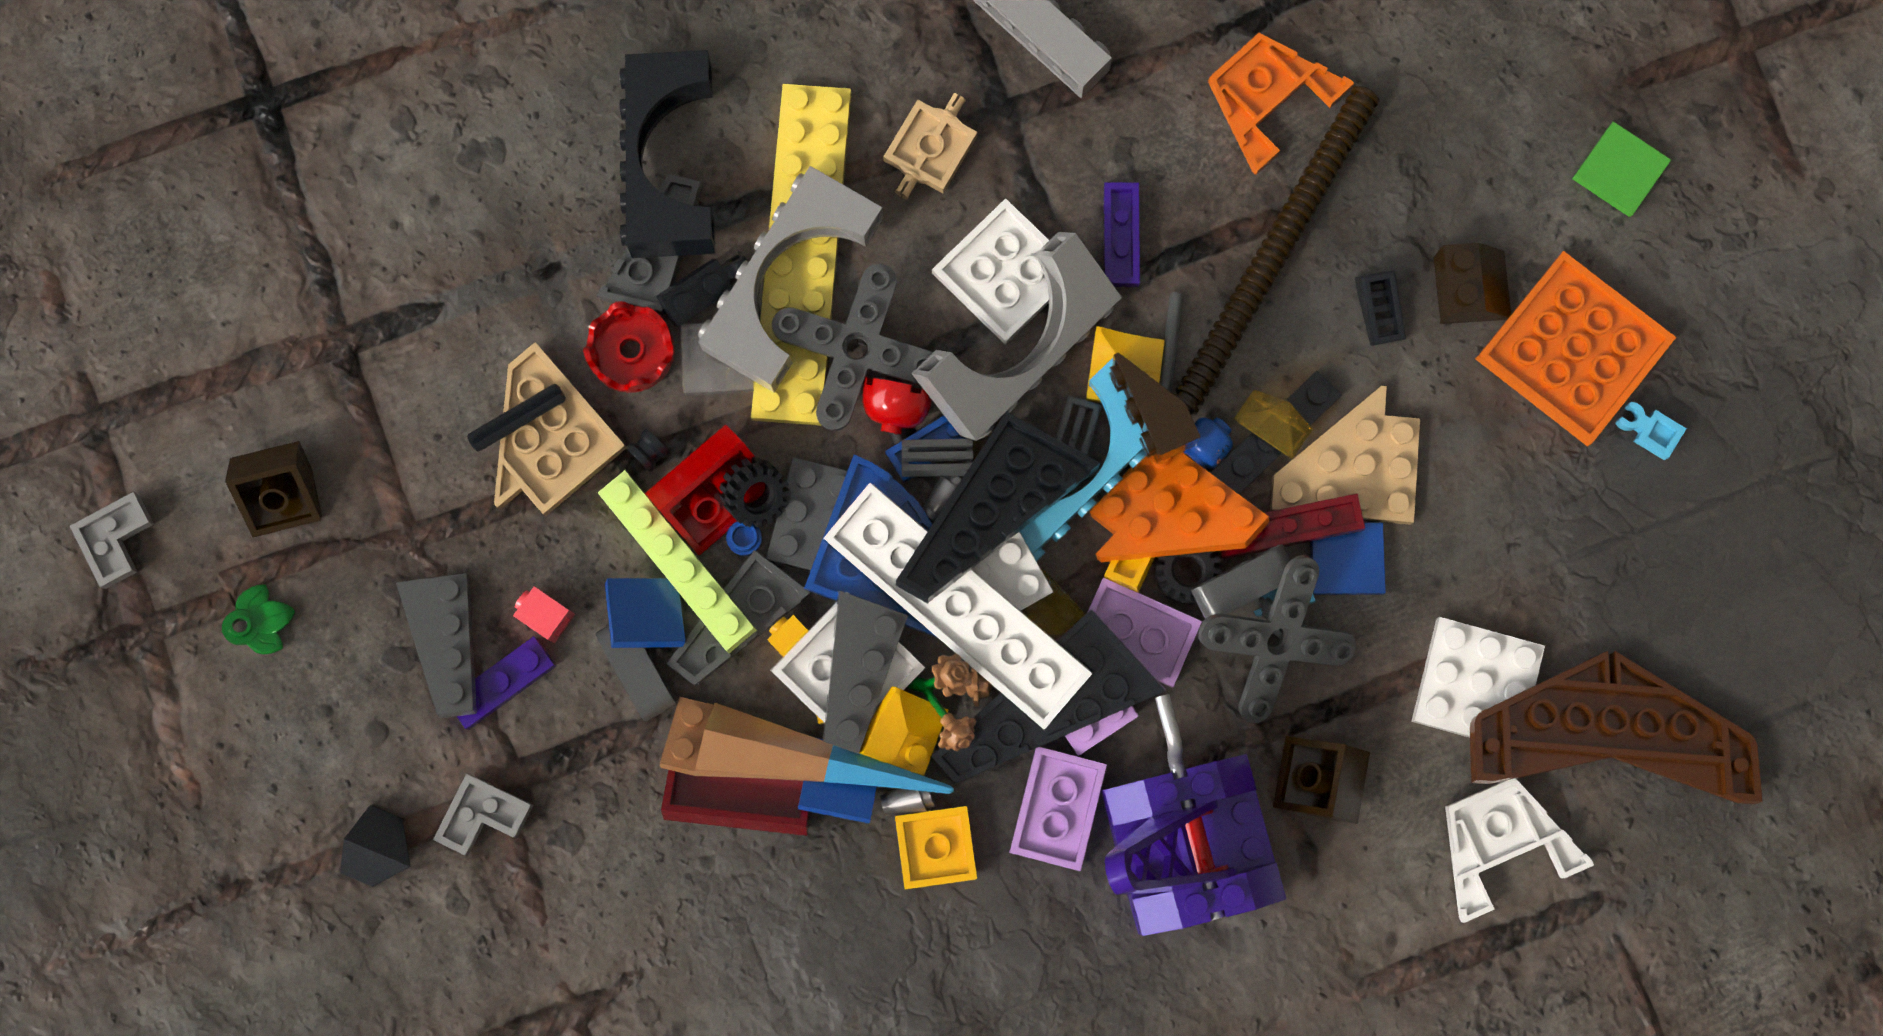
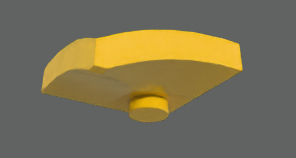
M1096 326L1086 400L1101 403L1096 393L1089 386V380L1118 352L1159 383L1165 340Z
M892 686L870 721L859 753L924 776L943 726L940 723L941 717L929 701Z

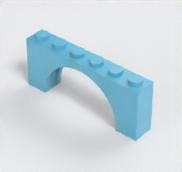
M1113 358L1089 380V386L1100 399L1109 422L1110 445L1106 459L1100 471L1088 485L1077 493L1057 501L1020 531L1036 561L1046 553L1042 547L1047 542L1053 539L1057 543L1071 529L1067 523L1078 514L1083 518L1097 504L1093 498L1104 489L1109 493L1123 479L1119 473L1124 468L1130 465L1134 469L1146 457L1139 438H1141L1140 434L1143 432L1138 423L1135 425L1131 424L1124 405H1126L1125 400H1127L1124 391L1117 393L1109 376Z

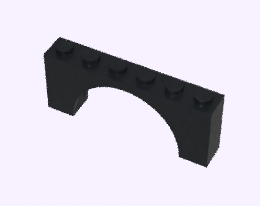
M708 50L625 54V68H620L621 88L625 89V99H620L621 119L625 120L626 130H620L621 150L626 151V161H620L621 181L626 182V192L620 193L621 212L626 214V224L620 225L621 244L628 247L632 258L716 254L715 220L711 207L692 206L667 197L651 184L643 172L644 148L656 125L666 115L682 105L696 100L713 98L712 65Z

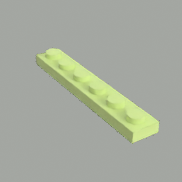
M625 470L598 492L600 497L728 653L732 652L757 631Z

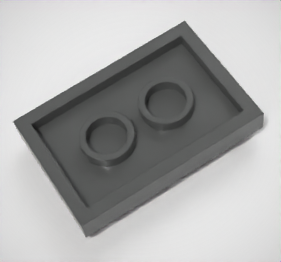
M798 458L792 459L787 478L789 485L786 486L790 490V496H784L788 501L787 507L780 505L779 509L783 513L779 517L777 516L766 557L768 561L811 571L845 479L846 470Z

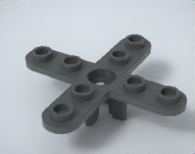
M874 264L864 271L846 324L791 307L781 309L773 318L772 329L780 341L834 358L816 409L819 423L827 430L838 431L849 424L868 370L921 386L912 373L933 353L880 335L897 286L895 272L885 264ZM858 339V344L862 346L867 344L868 351L864 357L854 359L849 356V343L852 340Z
M1296 556L1287 563L1274 601L1270 598L1264 600L1261 611L1262 616L1267 620L1214 614L1207 617L1200 625L1198 637L1207 649L1255 656L1238 706L1240 715L1247 722L1259 723L1271 714L1290 660L1339 666L1348 662L1356 651V640L1347 631L1302 625L1319 577V566L1309 556ZM1272 633L1281 639L1275 645H1271L1268 642Z

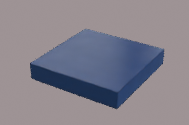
M1364 523L1365 531L1310 542L1311 558L1319 566V577L1313 595H1383L1386 593L1383 523Z
M607 578L605 592L611 648L684 646L685 633L680 594L667 578Z
M803 781L798 809L870 823L877 786Z

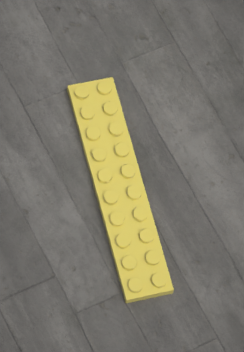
M783 84L769 230L775 222L772 218L777 207L782 202L787 203L792 195L791 187L796 177L800 173L805 174L810 166L844 184L852 94L850 88ZM838 237L812 238L791 246L772 262L764 275L760 323L768 337L781 350L790 355L793 364L774 393L754 381L752 421L821 426L816 416V409L826 382L828 356L780 341L773 332L772 321L778 311L788 307L824 318H832Z

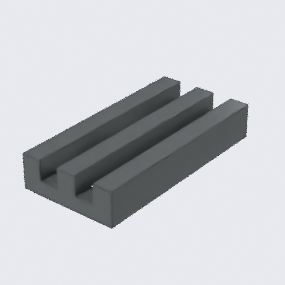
M1068 395L1056 439L1062 442L1072 406H1079L1068 443L1070 447L1075 448L1086 409L1092 410L1093 413L1081 449V453L1087 455L1102 405Z
M972 439L902 440V477L964 476L973 463ZM930 461L931 463H944L945 461H966V463L961 464H909V462Z

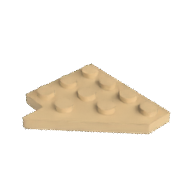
M536 342L508 364L503 413L552 384L560 386L566 400L500 439L494 504L501 510L524 491L541 513L547 516L622 453L626 446Z
M1380 386L1274 474L1271 486L1270 511L1358 493L1363 520L1413 524L1420 418L1385 415L1387 386Z

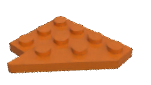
M1183 452L1159 463H1156L1154 456L1149 458L1146 456L1134 469L1130 467L1122 476L1123 479L1090 510L1091 517L1114 534L1096 553V557L1101 563L1111 562L1112 560L1122 561L1143 559L1144 557L1153 558L1247 548L1270 522L1269 516Z

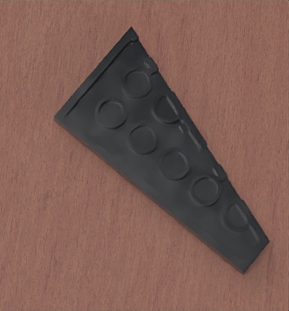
M1006 412L896 579L895 586L928 604L1099 469L1100 462Z
M1091 609L1056 642L1093 674L1045 730L1004 694L1000 693L974 717L977 721L974 726L975 738L968 748H962L959 751L940 748L931 757L956 784L1167 690Z

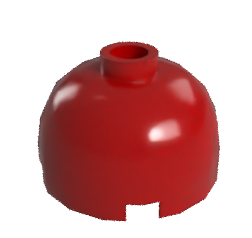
M865 377L862 395L863 407L871 420L882 424L880 431L901 435L902 428H915L928 416L932 399L923 388H914L911 384Z

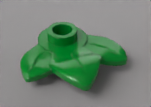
M256 585L247 589L238 597L235 611L229 613L222 622V633L226 640L234 645H248L258 654H272L283 649V643L277 633L290 623L295 610L283 602L268 601L269 592L267 585ZM239 621L247 623V628L243 632H236L233 629L234 625Z

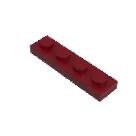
M1358 493L1264 512L1269 516L1270 522L1247 548L1223 550L1221 552L1223 559L1266 551L1280 544L1286 547L1365 531Z

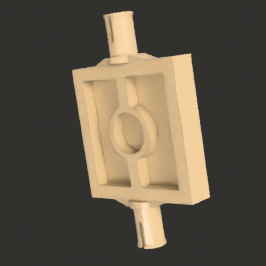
M953 93L944 110L933 108L917 100L883 156L884 162L899 169L905 175L895 190V193L900 197L902 195V198L908 199L916 183L926 184L943 194L977 138V131L962 124L956 117L962 105L966 102L961 95L958 99V94Z

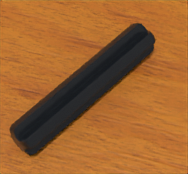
M552 384L467 435L468 441L473 449L482 451L565 402L566 397L559 385Z

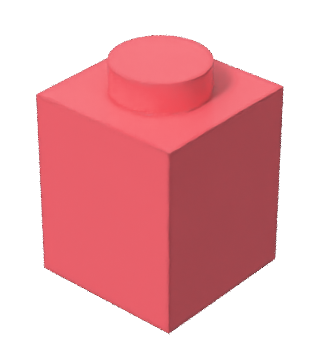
M533 587L530 592L526 590L519 597L515 604L517 611L513 615L547 640L556 643L575 616V613L540 589Z

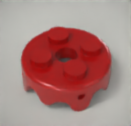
M620 301L611 304L605 313L591 322L587 344L583 348V353L589 367L602 383L619 392L634 393L652 388L666 376L674 360L675 346L668 325L656 311L650 307L634 306ZM635 341L640 344V352L636 357L626 358L622 355V348L627 342Z

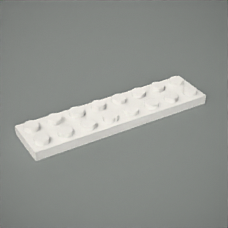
M869 483L823 539L950 649L959 654L965 662L1045 730L1093 673L972 569L928 604L895 586L896 579L928 531L875 485Z

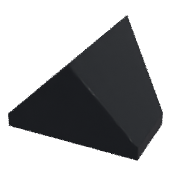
M370 805L344 838L340 873L375 887V885L410 868L403 824L404 818Z

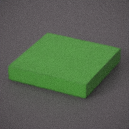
M1613 121L1572 179L1628 217H1631L1671 159Z

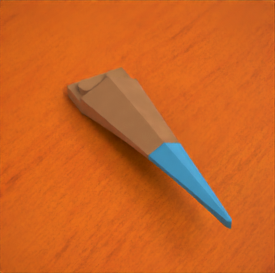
M684 697L679 698L660 761V768L693 776L816 781L950 794L954 791V788L948 784L881 762L860 753L851 752L826 743L823 740L721 704L714 703L713 705Z

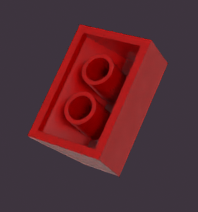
M725 424L650 488L645 495L700 556L721 538L732 524L737 522L723 506L724 503L720 499V494H723L720 490V484L728 483L723 478L725 473L727 472L732 475L734 470L731 467L735 463L740 468L742 467L741 460L747 458L752 463V457L755 456L744 442ZM758 482L752 485L745 493L744 502L751 503L757 500L765 490V483Z

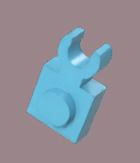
M1635 402L1628 403L1625 409L1633 414V422L1621 417L1615 424L1624 431H1636L1638 435L1633 442L1663 460L1668 459L1687 428L1657 410L1651 412L1648 417L1645 415L1641 405Z

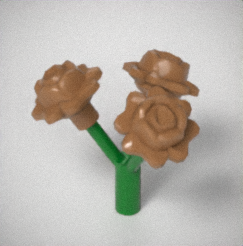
M953 654L950 657L941 655L938 657V664L932 666V672L935 677L925 679L917 676L906 688L924 693L940 715V723L943 725L944 730L939 735L941 739L938 746L946 748V750L953 749L954 751H959L962 748H968L975 738L974 726L977 721L968 716L956 719L952 713H947L932 693L933 690L942 689L945 697H950L953 694L962 696L967 692L968 696L972 698L974 706L979 707L980 699L989 697L992 687L991 683L974 668L969 672V664L965 661L961 662L959 654Z

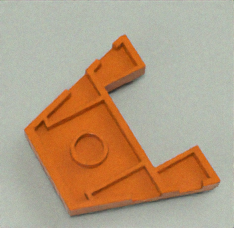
M1261 33L1254 36L1215 71L1208 80L1220 108L1255 175L1277 157L1280 152L1257 127L1265 118L1303 84H1306L1329 108L1352 89L1354 85L1351 79L1345 76L1341 78L1327 71L1328 68L1318 62L1313 64L1297 55L1298 52Z

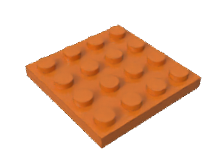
M1563 251L1475 359L1588 447L1595 441L1677 337Z

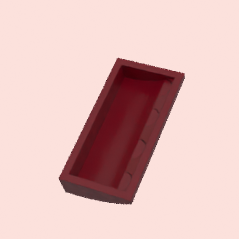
M668 770L661 807L664 820L804 836L808 834L810 820L809 811L798 809L803 781L693 776Z

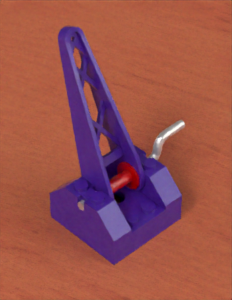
M1170 694L1156 697L1155 700L1168 747L1167 757L1171 773L1101 791L1115 848L1105 856L1107 879L1115 894H1128L1137 933L1141 936L1183 929L1223 917L1257 910L1286 900L1277 863H1275L1258 801L1257 789L1247 754L1185 769L1182 757V740Z

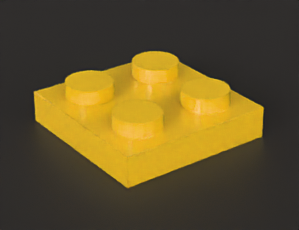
M967 806L895 816L905 889L977 879Z

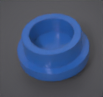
M737 521L728 529L726 541L734 553L747 556L751 555L754 550L757 551L762 542V534L759 527H756L753 523L751 527H747Z

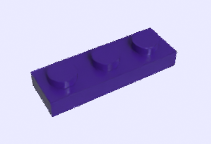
M1104 182V273L1114 287H1139V183Z
M533 636L475 678L477 714L457 716L465 729L470 730L556 667V664L539 640Z

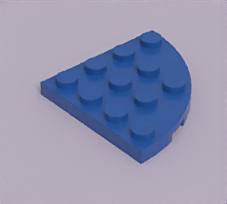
M853 455L823 538L869 483L875 485L927 531L932 526V523L912 494L910 495L901 484L894 480L893 476L872 462ZM822 538L804 587L805 590L837 601L838 591L848 592L853 596L908 615L904 626L938 638Z

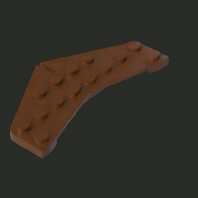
M1606 651L1480 712L1470 722L1471 783L1492 784L1614 758L1736 803L1756 805L1762 802L1758 745L1755 738L1749 732L1616 651L1610 655Z

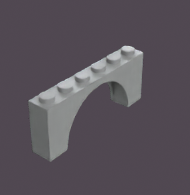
M812 166L808 168L805 174L800 173L796 177L791 187V192L793 193L787 203H780L772 218L775 222L768 233L763 231L754 245L756 252L749 262L745 260L741 264L735 276L737 282L731 291L726 290L721 295L717 303L719 310L712 320L707 319L698 333L700 338L698 343L702 351L773 393L793 363L790 355L781 350L768 337L759 320L758 293L767 269L786 249L812 238L838 237L857 242L866 247L884 218L881 206Z
M1056 233L1035 254L1046 278L1049 293V310L1042 336L1035 348L1024 360L1006 371L994 374H979L960 362L953 353L935 350L912 373L917 382L961 437L977 441L987 436L993 430V424L1006 412L1010 413L1018 405V400L1027 391L1037 387L1042 381V376L1051 367L1060 364L1065 359L1066 352L1074 344L1087 338L1090 334V329L1099 320L1109 316L1114 309L1113 306L1122 298L1076 233Z

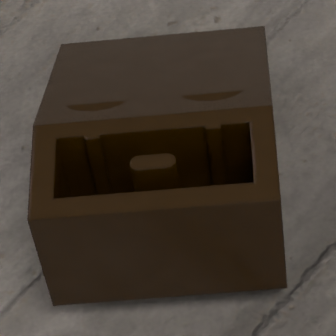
M1119 352L1114 354L1109 376L1117 393L1124 391L1127 400H1125L1126 405H1124L1131 424L1135 425L1138 423L1143 432L1140 434L1141 438H1139V441L1147 458L1154 456L1156 463H1159L1197 446L1201 436L1186 404Z

